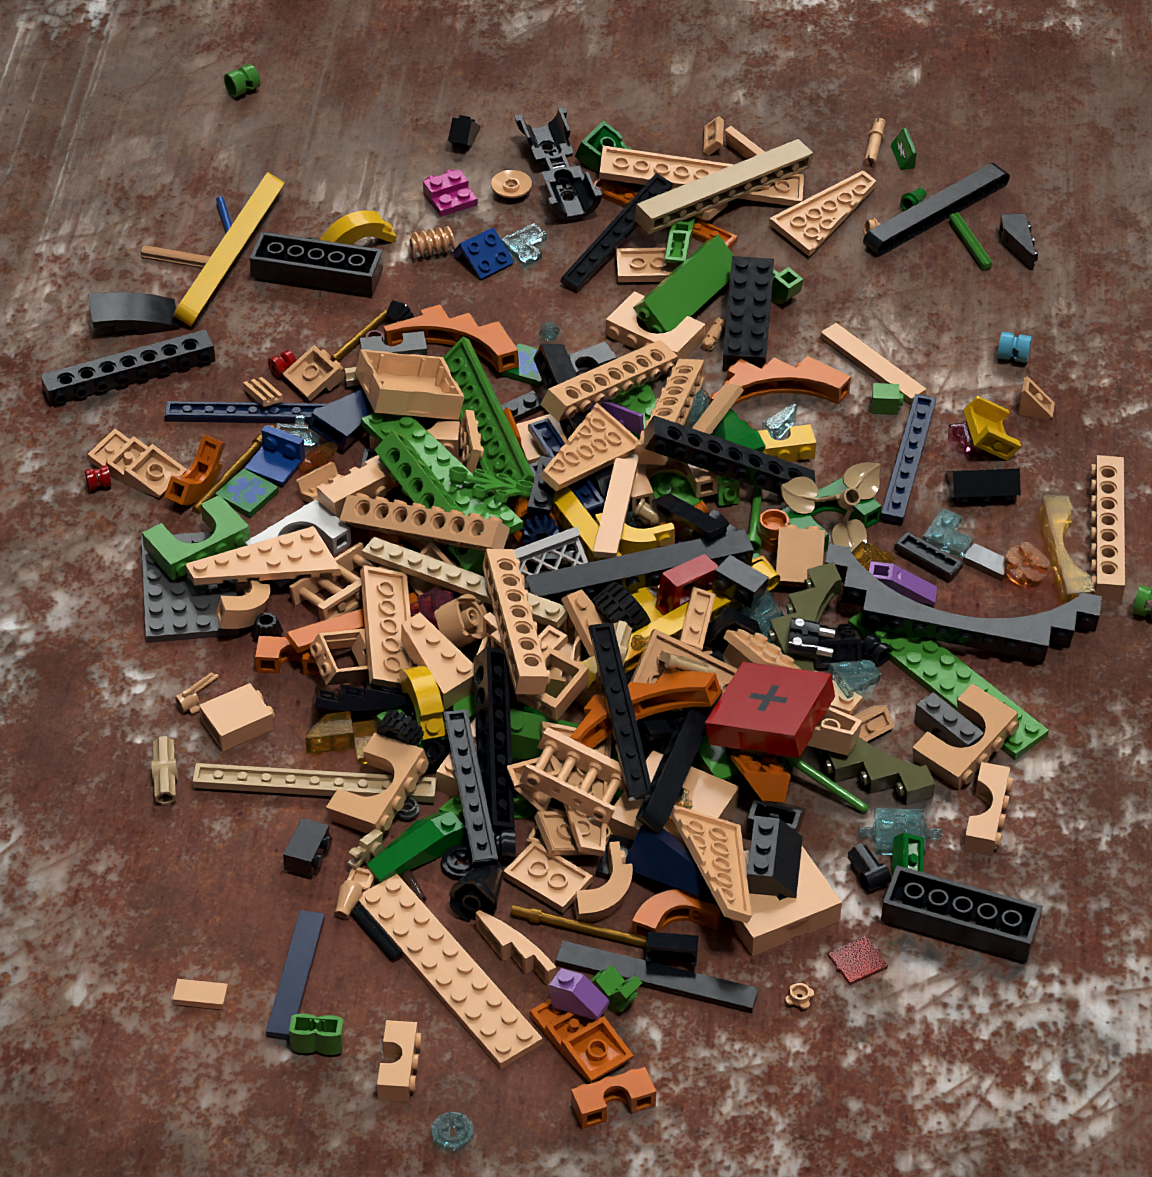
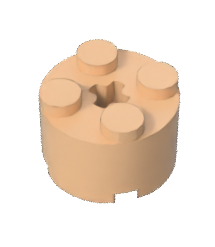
M471 594L462 595L441 605L434 613L440 632L456 648H462L486 636L483 633V616L487 614V610L483 604L479 605L475 601L477 598Z

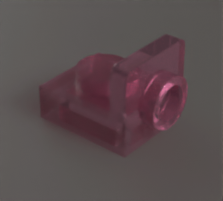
M967 422L950 424L948 428V442H959V446L964 449L966 457L975 456L976 446H974Z

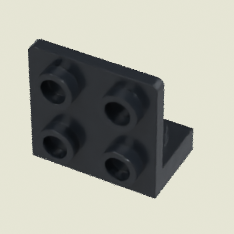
M839 624L836 628H828L835 630L834 638L818 635V646L832 648L833 654L832 657L816 654L814 658L815 668L862 666V641L855 627H851L850 624ZM820 625L822 628H828L826 625Z

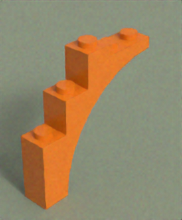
M436 305L420 310L421 316L383 326L385 344L388 346L401 344L403 341L402 333L424 331L426 343L455 345L464 336L470 340L475 353L490 362L499 373L519 367L518 349L499 321L478 327L470 313L449 318L442 306Z
M806 356L802 362H798L795 367L775 357L768 363H765L762 368L739 359L734 365L729 367L727 371L728 380L723 384L722 388L725 384L740 385L744 390L733 406L757 396L776 393L805 394L839 404L850 392L851 376L809 356ZM721 389L717 393H713V395L710 398V404L721 391Z
M665 670L655 684L630 682L628 684L636 721L673 709L711 707L722 693L716 673ZM594 694L583 708L586 717L570 736L571 739L591 749L613 733L604 695Z

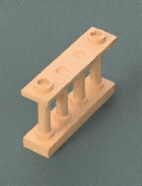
M359 542L334 558L340 567L341 575L332 576V573H320V577H311V574H308L290 585L292 603L296 606L304 600H308L318 607L320 621L349 613L363 604L361 578L353 574L352 570L359 566L363 567V565L396 570L384 565L377 567L363 558L362 550L364 546ZM343 577L352 584L341 589L333 582ZM324 588L334 594L325 601L315 595Z
M547 727L537 747L543 750L535 766L527 763L519 781L608 825L616 809L610 803L617 789L626 790L620 763ZM552 755L565 761L557 778L544 771ZM574 766L587 772L579 789L566 783ZM596 777L609 783L601 800L588 794Z

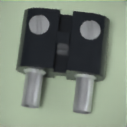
M792 617L786 653L815 658L816 654L832 657V648L818 646V635L834 638L835 630L820 627V622Z

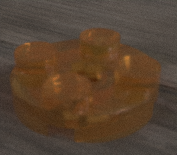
M1023 542L1021 545L1010 548L1003 559L1006 575L1014 583L1024 586V584H1032L1031 587L1040 585L1045 580L1051 564L1050 560L1042 552L1028 542ZM1023 563H1026V564H1028L1030 567H1026V568H1025V567H1023L1022 565H1023Z

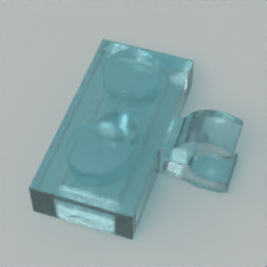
M296 414L295 425L277 423L276 429L303 438L305 448L318 449L320 435L306 426L305 414Z

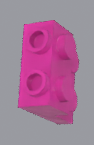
M449 169L444 174L436 177L430 175L423 181V194L441 217L478 205V199L469 188V181L460 169L455 171Z

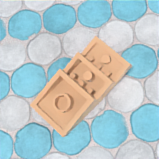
M117 429L109 433L87 454L86 458L98 468L107 465L109 474L114 478L157 498H160L166 492L171 476H181L187 471L185 467L152 444L148 447L134 436L131 439L127 438Z

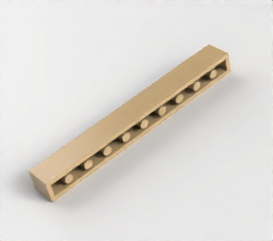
M799 139L788 142L638 203L634 220L648 234L654 233L810 169L813 152Z

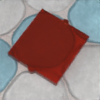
M866 936L828 953V957L837 967L836 971L842 974L849 985L888 969L887 963L879 954V949H875Z

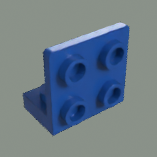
M494 227L461 242L452 252L456 259L463 256L467 258L480 280L514 263Z
M265 425L261 430L263 446L246 465L245 469L261 478L284 485L305 459L304 439Z

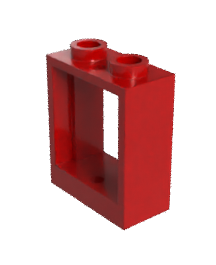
M703 554L663 572L655 607L663 615H666L689 602L693 587L705 591L714 588L712 587L715 570L719 566L706 554ZM695 581L694 586L683 590L685 585Z

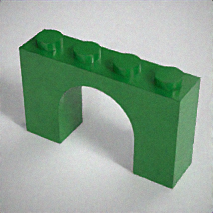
M843 477L822 489H818V494L815 498L833 496L848 489L843 483ZM873 497L867 500H860L858 504L853 506V512H851L849 519L860 520L865 529L880 522L882 506ZM836 499L815 502V508L809 514H798L789 507L781 509V511L788 515L789 525H796L800 529H807L808 526L820 527V530H824L813 520V517L819 513L828 511L838 512L843 515L847 513V509L840 507ZM826 531L824 539V552L828 550L829 533H827Z

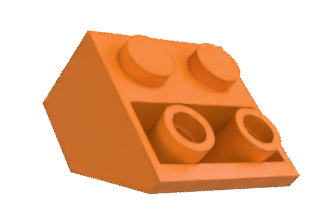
M749 752L730 754L732 762L762 801L785 803L791 775L776 756L771 754L755 756Z

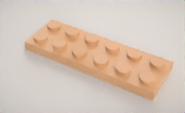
M363 565L360 573L370 684L402 689L398 670L416 667L401 643V624L411 618L407 574Z

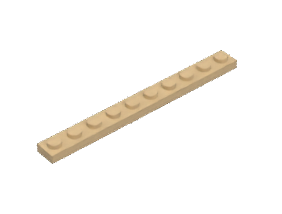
M376 537L362 550V557L463 595L471 594L477 600L492 605L484 576ZM528 593V604L533 608V620L558 629L569 616L564 605Z
M196 763L192 783L193 788L333 796L339 788L359 796L369 797L385 791L392 783L394 775ZM420 777L413 792H410L408 797L414 798L416 802L434 803L437 778Z

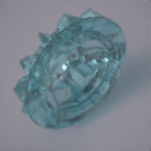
M705 390L698 391L693 399L691 419L694 424L710 405V397Z
M452 1111L438 1116L432 1124L431 1132L435 1143L441 1144L443 1149L452 1147L455 1150L459 1146L465 1147L467 1142L472 1140L474 1126L468 1116ZM452 1124L456 1131L455 1137H452L449 1132Z

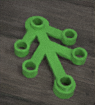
M452 466L449 472L450 482L453 484L462 485L464 481L481 484L473 486L472 495L475 497L484 498L486 492L496 491L494 499L498 502H507L509 496L517 495L520 498L528 499L531 495L532 482L526 480H518L516 482L502 473H497L496 477H493L485 470L474 469L473 476H469L468 470L459 466Z

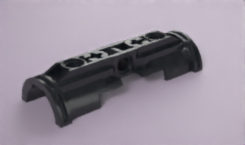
M565 107L558 108L556 116L548 123V126L536 128L527 125L521 114L514 115L519 130L526 135L536 160L545 169L541 173L551 196L548 198L553 213L565 220H577L595 211L602 200L601 190L595 189L589 172H585L584 176L580 165L570 167L566 158L572 157L574 151L568 140L571 130L566 121L567 111ZM571 198V199H573V200H572V201H565V200H563V199Z

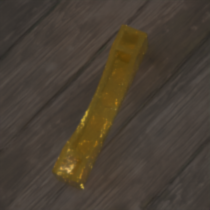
M1069 494L1042 496L1041 505L1037 507L1038 518L1042 519L1041 529L1042 534L1046 535V550L1051 553L1050 566L1055 568L1054 581L1055 584H1059V600H1063V603L1066 604L1078 597L1079 592L1095 595L1091 575L1083 571L1071 559L1064 545L1063 537L1071 526L1073 514Z

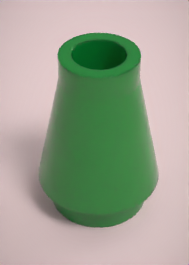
M918 188L903 194L900 200L901 208L906 211L922 202L927 196L926 191L923 188Z

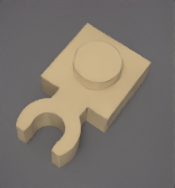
M375 828L359 841V846L352 848L348 852V855L353 857L348 861V865L356 869L363 862L367 863L379 854L383 849V832Z

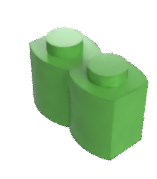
M310 1014L292 1015L289 1028L291 1050L299 1053L318 1051L327 1055L342 1053L345 1038L343 1019L333 1015L320 1017Z

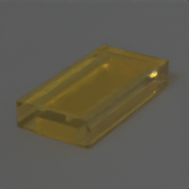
M375 720L351 723L358 764L367 763L363 749L373 734L377 733Z

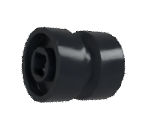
M502 829L497 834L492 830L498 858L502 862L514 861L516 859L515 829Z

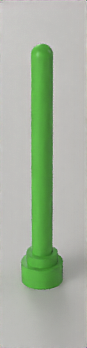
M755 486L750 529L747 535L754 549L753 554L758 553L762 545L758 530L763 489Z
M771 754L777 758H783L860 812L865 813L868 811L866 803L800 758Z

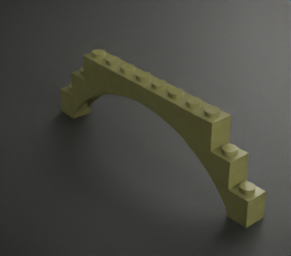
M834 562L807 569V579L804 580L806 590L789 594V604L786 605L788 615L770 620V630H767L770 643L778 646L782 654L793 658L794 664L801 670L814 671L813 660L809 657L786 653L790 621L793 617L819 622L825 608L833 597L841 593L842 579ZM860 737L849 755L817 748L818 754L824 756L825 770L827 774L832 775L834 782L860 775L862 784L864 786L867 785L870 794L896 786L898 796L904 798L906 805L934 797L935 783L927 765L917 766L899 760L880 751Z

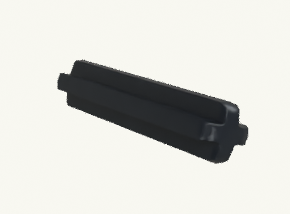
M362 904L352 909V916L392 961H396L403 956L401 947Z

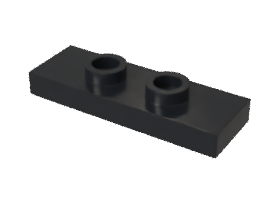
M908 531L894 544V550L949 581L963 568V562Z

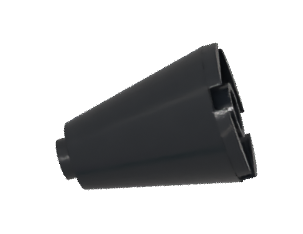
M498 861V865L474 867L452 886L449 891V904L457 916L468 922L471 919L476 920V912L479 910L494 916L497 910L503 877V866Z

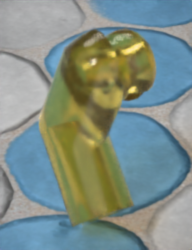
M634 635L631 639V648L636 652L643 651L649 636Z

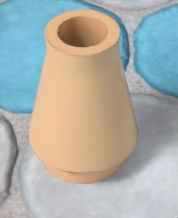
M346 880L340 885L337 906L334 912L337 917L341 919L349 918L352 909L363 895V887L359 883Z

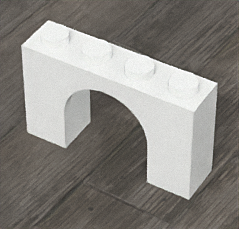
M315 499L291 515L286 516L278 523L245 542V546L314 526L328 550L334 555L351 544L350 527L340 521L337 516ZM278 579L272 581L281 588L282 586L286 585L294 579Z

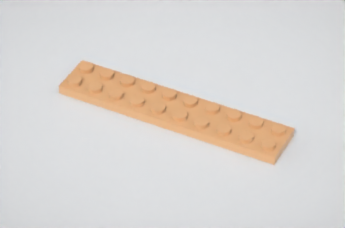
M603 146L599 178L646 185L658 173L672 182L673 186L671 189H674L734 164ZM795 174L741 196L739 199L794 206L803 200L804 175Z
M398 874L363 892L357 905L362 904L401 947L403 958L500 1069L543 1044V1038Z

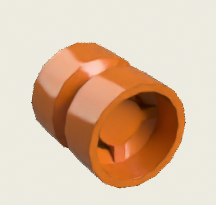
M769 509L760 515L759 537L762 540L761 548L766 551H778L779 527L789 525V517L784 511Z

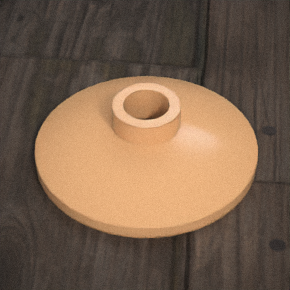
M517 170L502 171L496 174L491 181L492 190L497 195L505 198L521 197L527 194L532 187L531 178L524 172Z

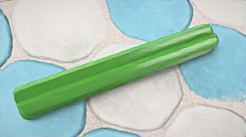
M957 212L950 214V223L983 270L990 269L993 261L961 215Z

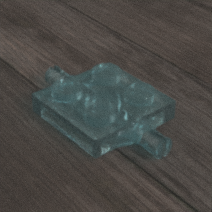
M875 808L873 827H858V837H873L876 844V855H893V838L901 833L924 837V856L926 854L927 838L942 839V828H927L924 820V809Z

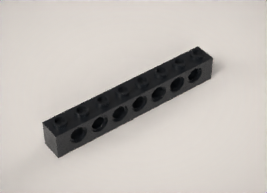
M205 329L41 374L42 389L50 407L215 362L214 345Z
M655 415L644 429V449L781 496V485L796 477H807L815 483V470Z
M486 646L474 657L476 744L492 830L497 834L502 829L515 828L513 784L506 769L508 765H512L509 667L504 650Z

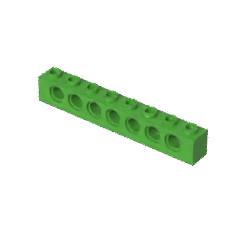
M391 431L375 448L376 453L379 455L378 460L391 471L390 476L401 484L402 492L414 501L413 503L422 504L427 509L436 506L444 509L445 512H450L451 510L463 512L405 436ZM447 545V551L454 558L458 559L460 568L478 575L483 573L482 566L485 551Z

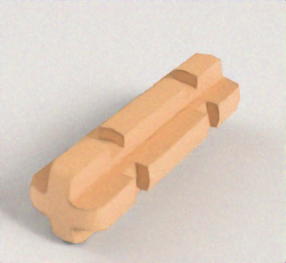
M715 319L702 341V348L704 350L711 351L726 327L725 319Z

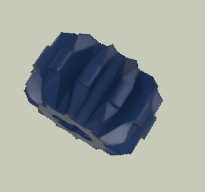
M534 515V520L527 519V525L521 529L523 533L521 539L525 545L555 535L560 530L555 525L556 523L553 518L548 519L546 515H543L539 519L537 515Z

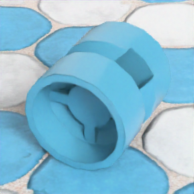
M1002 331L997 359L1010 360L1014 358L1015 362L1027 363L1032 336L1020 334L1018 337H1015L1014 333Z

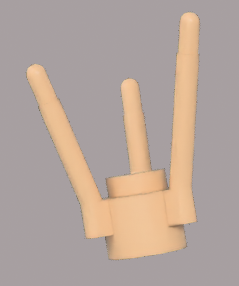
M211 672L190 688L176 695L175 700L179 709L183 713L189 711L191 715L200 711L199 706L196 705L200 702L196 693L216 680L219 675H214Z

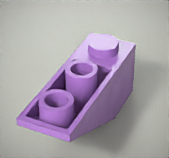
M870 561L869 572L883 584L918 603L935 605L937 586L895 564Z

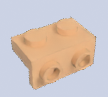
M329 462L296 480L302 500L309 503L315 499L319 501L317 486L331 484V479L338 475L341 478L344 477L338 474L335 463Z

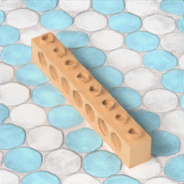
M660 339L549 388L541 405L558 422L566 418L570 419L581 411H587L596 403L600 405L608 399H614L623 392L627 393L632 388L641 387L650 380L654 381L663 374L671 373L678 356Z
M678 359L676 366L672 367L671 376L667 378L665 388H662L660 398H657L656 407L652 409L651 417L646 421L645 428L654 415L681 425L685 424L706 379L704 360ZM641 431L640 439L635 443V455H638L639 464L665 465L669 457L644 449V431Z
M1097 455L1096 463L1091 464L1090 477H1094V480H1091L1090 493H1094V495H1091L1090 508L1094 509V511H1091L1090 524L1094 525V527H1091L1090 540L1094 541V543H1091L1090 556L1094 557L1091 560L1090 573H1094V576H1091L1090 589L1094 590V595L1102 596V600L1122 601L1125 588L1124 457Z
M357 493L356 496L347 494L339 519L354 528L485 552L486 549H504L510 530L509 527L502 524L503 520L497 517L489 516V519H484L483 516L475 513H470L467 516L457 510L445 512L444 509L436 506L427 509L426 506L418 503H413L410 506L401 500L395 499L394 502H388V499L379 496L371 499L370 496L362 493Z
M486 549L482 567L515 694H544L546 684L550 683V671L546 670V656L541 651L542 643L541 638L537 637V623L532 618L533 608L528 604V590L524 589V575L520 574L519 571L520 561L516 559L514 549Z

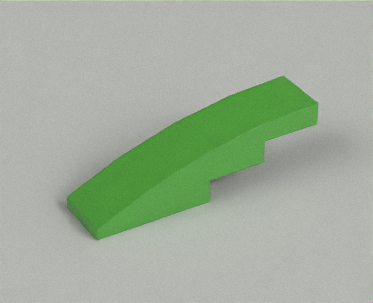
M695 216L671 226L665 262L681 264L687 259L694 230Z

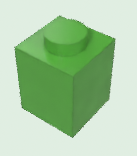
M873 383L872 414L898 415L899 406H903V393H899V384Z

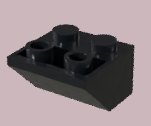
M760 798L754 799L748 816L746 837L752 838L754 816L780 818L799 833L806 808L781 802L762 801Z

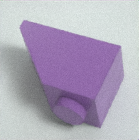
M561 968L549 984L552 1007L598 1021L610 1004L609 999L585 975Z

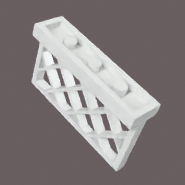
M576 526L515 549L516 559H519L521 563L520 574L522 573L526 576L538 574L541 566L552 571L557 570L562 558L571 562V566L588 563L578 538L580 535L578 527ZM572 543L577 551L574 559L564 554L566 546ZM551 552L558 556L554 566L543 562L546 553ZM527 560L538 564L534 574L523 569Z

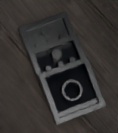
M134 292L88 294L93 328L115 326V332L136 329L137 335L180 330L179 321L173 316L176 310L175 299Z
M366 679L364 688L340 684L338 693L315 688L313 695L314 707L342 711L389 709L413 703L407 693H402V689L370 684V681Z

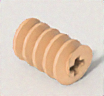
M445 226L444 231L440 227L436 229V232L433 229H429L427 234L424 230H421L419 235L417 232H413L410 238V248L414 259L417 252L420 253L421 257H424L426 250L430 256H432L433 249L436 250L437 254H440L441 248L448 253L449 246L455 250L454 236L449 226Z

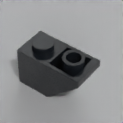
M459 115V118L452 117L448 141L452 144L472 147L480 130V125L476 124L475 120L468 116Z

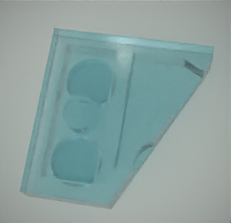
M872 660L830 663L828 669L846 698L853 697L854 692L857 690L864 691L868 686L878 683L881 678V673Z

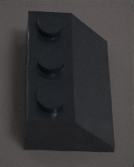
M1020 468L946 471L950 498H957V502H970V497H979V501H992V496H1001V500H1014V495H1021Z
M754 816L747 874L749 893L796 898L803 836L780 818Z

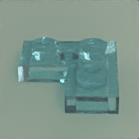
M533 223L501 238L508 252L526 267L542 259V252L535 245L547 240V233L536 223Z
M943 508L922 537V540L936 548L963 558L973 545L972 537L956 531L962 523L963 516Z

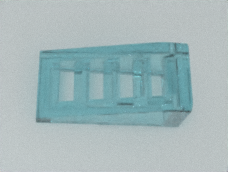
M793 403L763 421L762 430H768L771 438L779 440L796 421L797 404Z

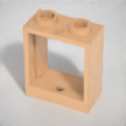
M365 628L318 633L309 647L326 685L369 680ZM351 647L359 667L338 669L329 649Z
M548 647L543 653L546 656V670L552 665L573 676L572 680L557 698L545 692L544 694H516L517 700L557 722L589 683V670L582 662L574 661L562 651H556Z

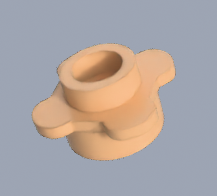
M803 983L791 985L789 989L790 994L786 996L785 1002L788 1005L794 1004L801 1009L809 1008V1001L814 996V991Z

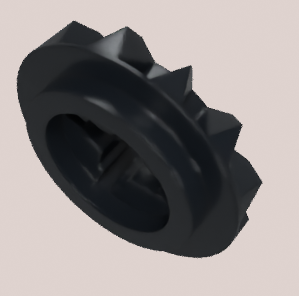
M456 845L445 851L442 856V867H444L446 874H452L456 878L457 876H465L473 869L468 845ZM457 860H460L461 862L466 861V865H457Z

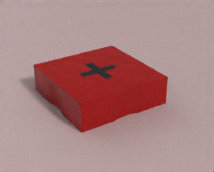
M742 662L705 722L710 745L741 750L752 749L768 754L800 758L812 737L815 726L824 717L835 698L832 675L830 673Z

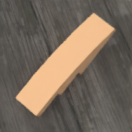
M481 910L476 912L477 930L502 961L512 957L525 974L535 970L544 983L549 986L556 976V966L524 935L506 923Z

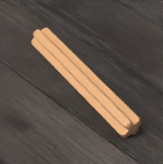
M146 245L141 249V256L143 258L204 268L210 259V256Z

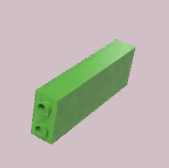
M719 234L701 245L633 307L638 317L650 330V333L662 334L672 331L687 316L693 315L730 281L731 261L734 255Z

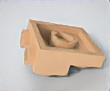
M315 345L282 373L309 401L314 399L325 388L331 391L345 378L342 373L344 368L336 360L332 362L328 352L324 349L320 351Z

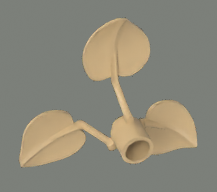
M866 462L851 466L843 475V483L848 489L840 494L822 498H815L818 494V488L813 480L807 477H796L781 485L782 498L786 505L798 514L811 513L815 508V502L838 500L839 506L847 509V513L844 517V523H838L834 526L831 533L832 543L850 547L851 553L856 559H859L866 547L867 532L860 520L854 519L849 522L848 519L851 512H853V506L858 504L860 500L874 497L878 492L880 464Z

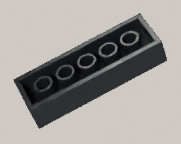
M262 231L249 258L251 277L371 296L374 294L383 271L382 249Z
M732 256L722 371H728L729 367L734 365L739 359L759 368H762L766 363L774 259Z
M897 865L883 901L881 921L1027 962L1040 925L1043 906Z

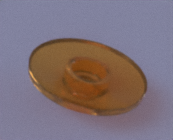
M327 442L310 451L299 465L300 471L303 473L312 472L329 463L337 451L336 443Z

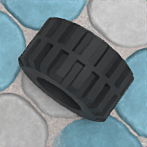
M613 581L592 599L593 604L609 623L627 622L632 628V633L651 623L643 607L619 583Z

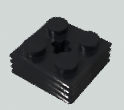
M731 607L722 609L719 615L708 624L703 647L713 652L720 650L721 654H723L729 644L724 639L727 630L737 631L741 629L751 635L755 633L762 634L763 632L760 631L761 628L758 621Z

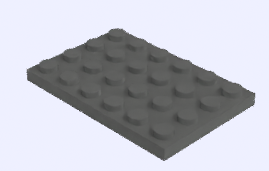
M214 532L173 534V536L185 543H198L208 539ZM141 537L146 643L240 635L239 629L220 628L216 617L220 596H237L236 579H227L223 583L194 585L187 573L172 581L144 549L143 537Z

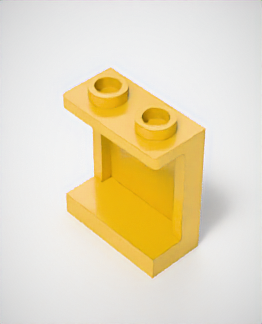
M976 396L963 409L974 446L1006 461L1022 447L1019 440L1006 435L1003 421L1010 415L1008 409L980 396Z

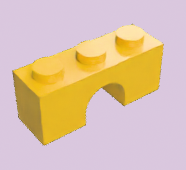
M811 424L789 427L788 438L785 440L771 438L768 430L758 431L766 445L763 451L765 454L786 461L815 458L816 439Z

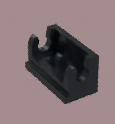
M648 932L646 962H651V957L692 960L691 966H697L699 936Z

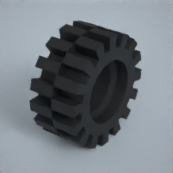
M398 710L387 711L377 727L378 734L417 746L424 736L422 726H419L416 720H411V716L407 717L404 712L399 713Z

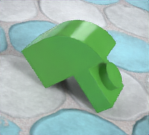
M789 267L780 273L774 270L771 302L783 304L797 295L802 289L804 279Z
M613 965L600 970L590 980L609 999L610 1004L607 1009L617 1013L622 1012L637 997L638 992L636 989L642 984L637 975L624 980Z

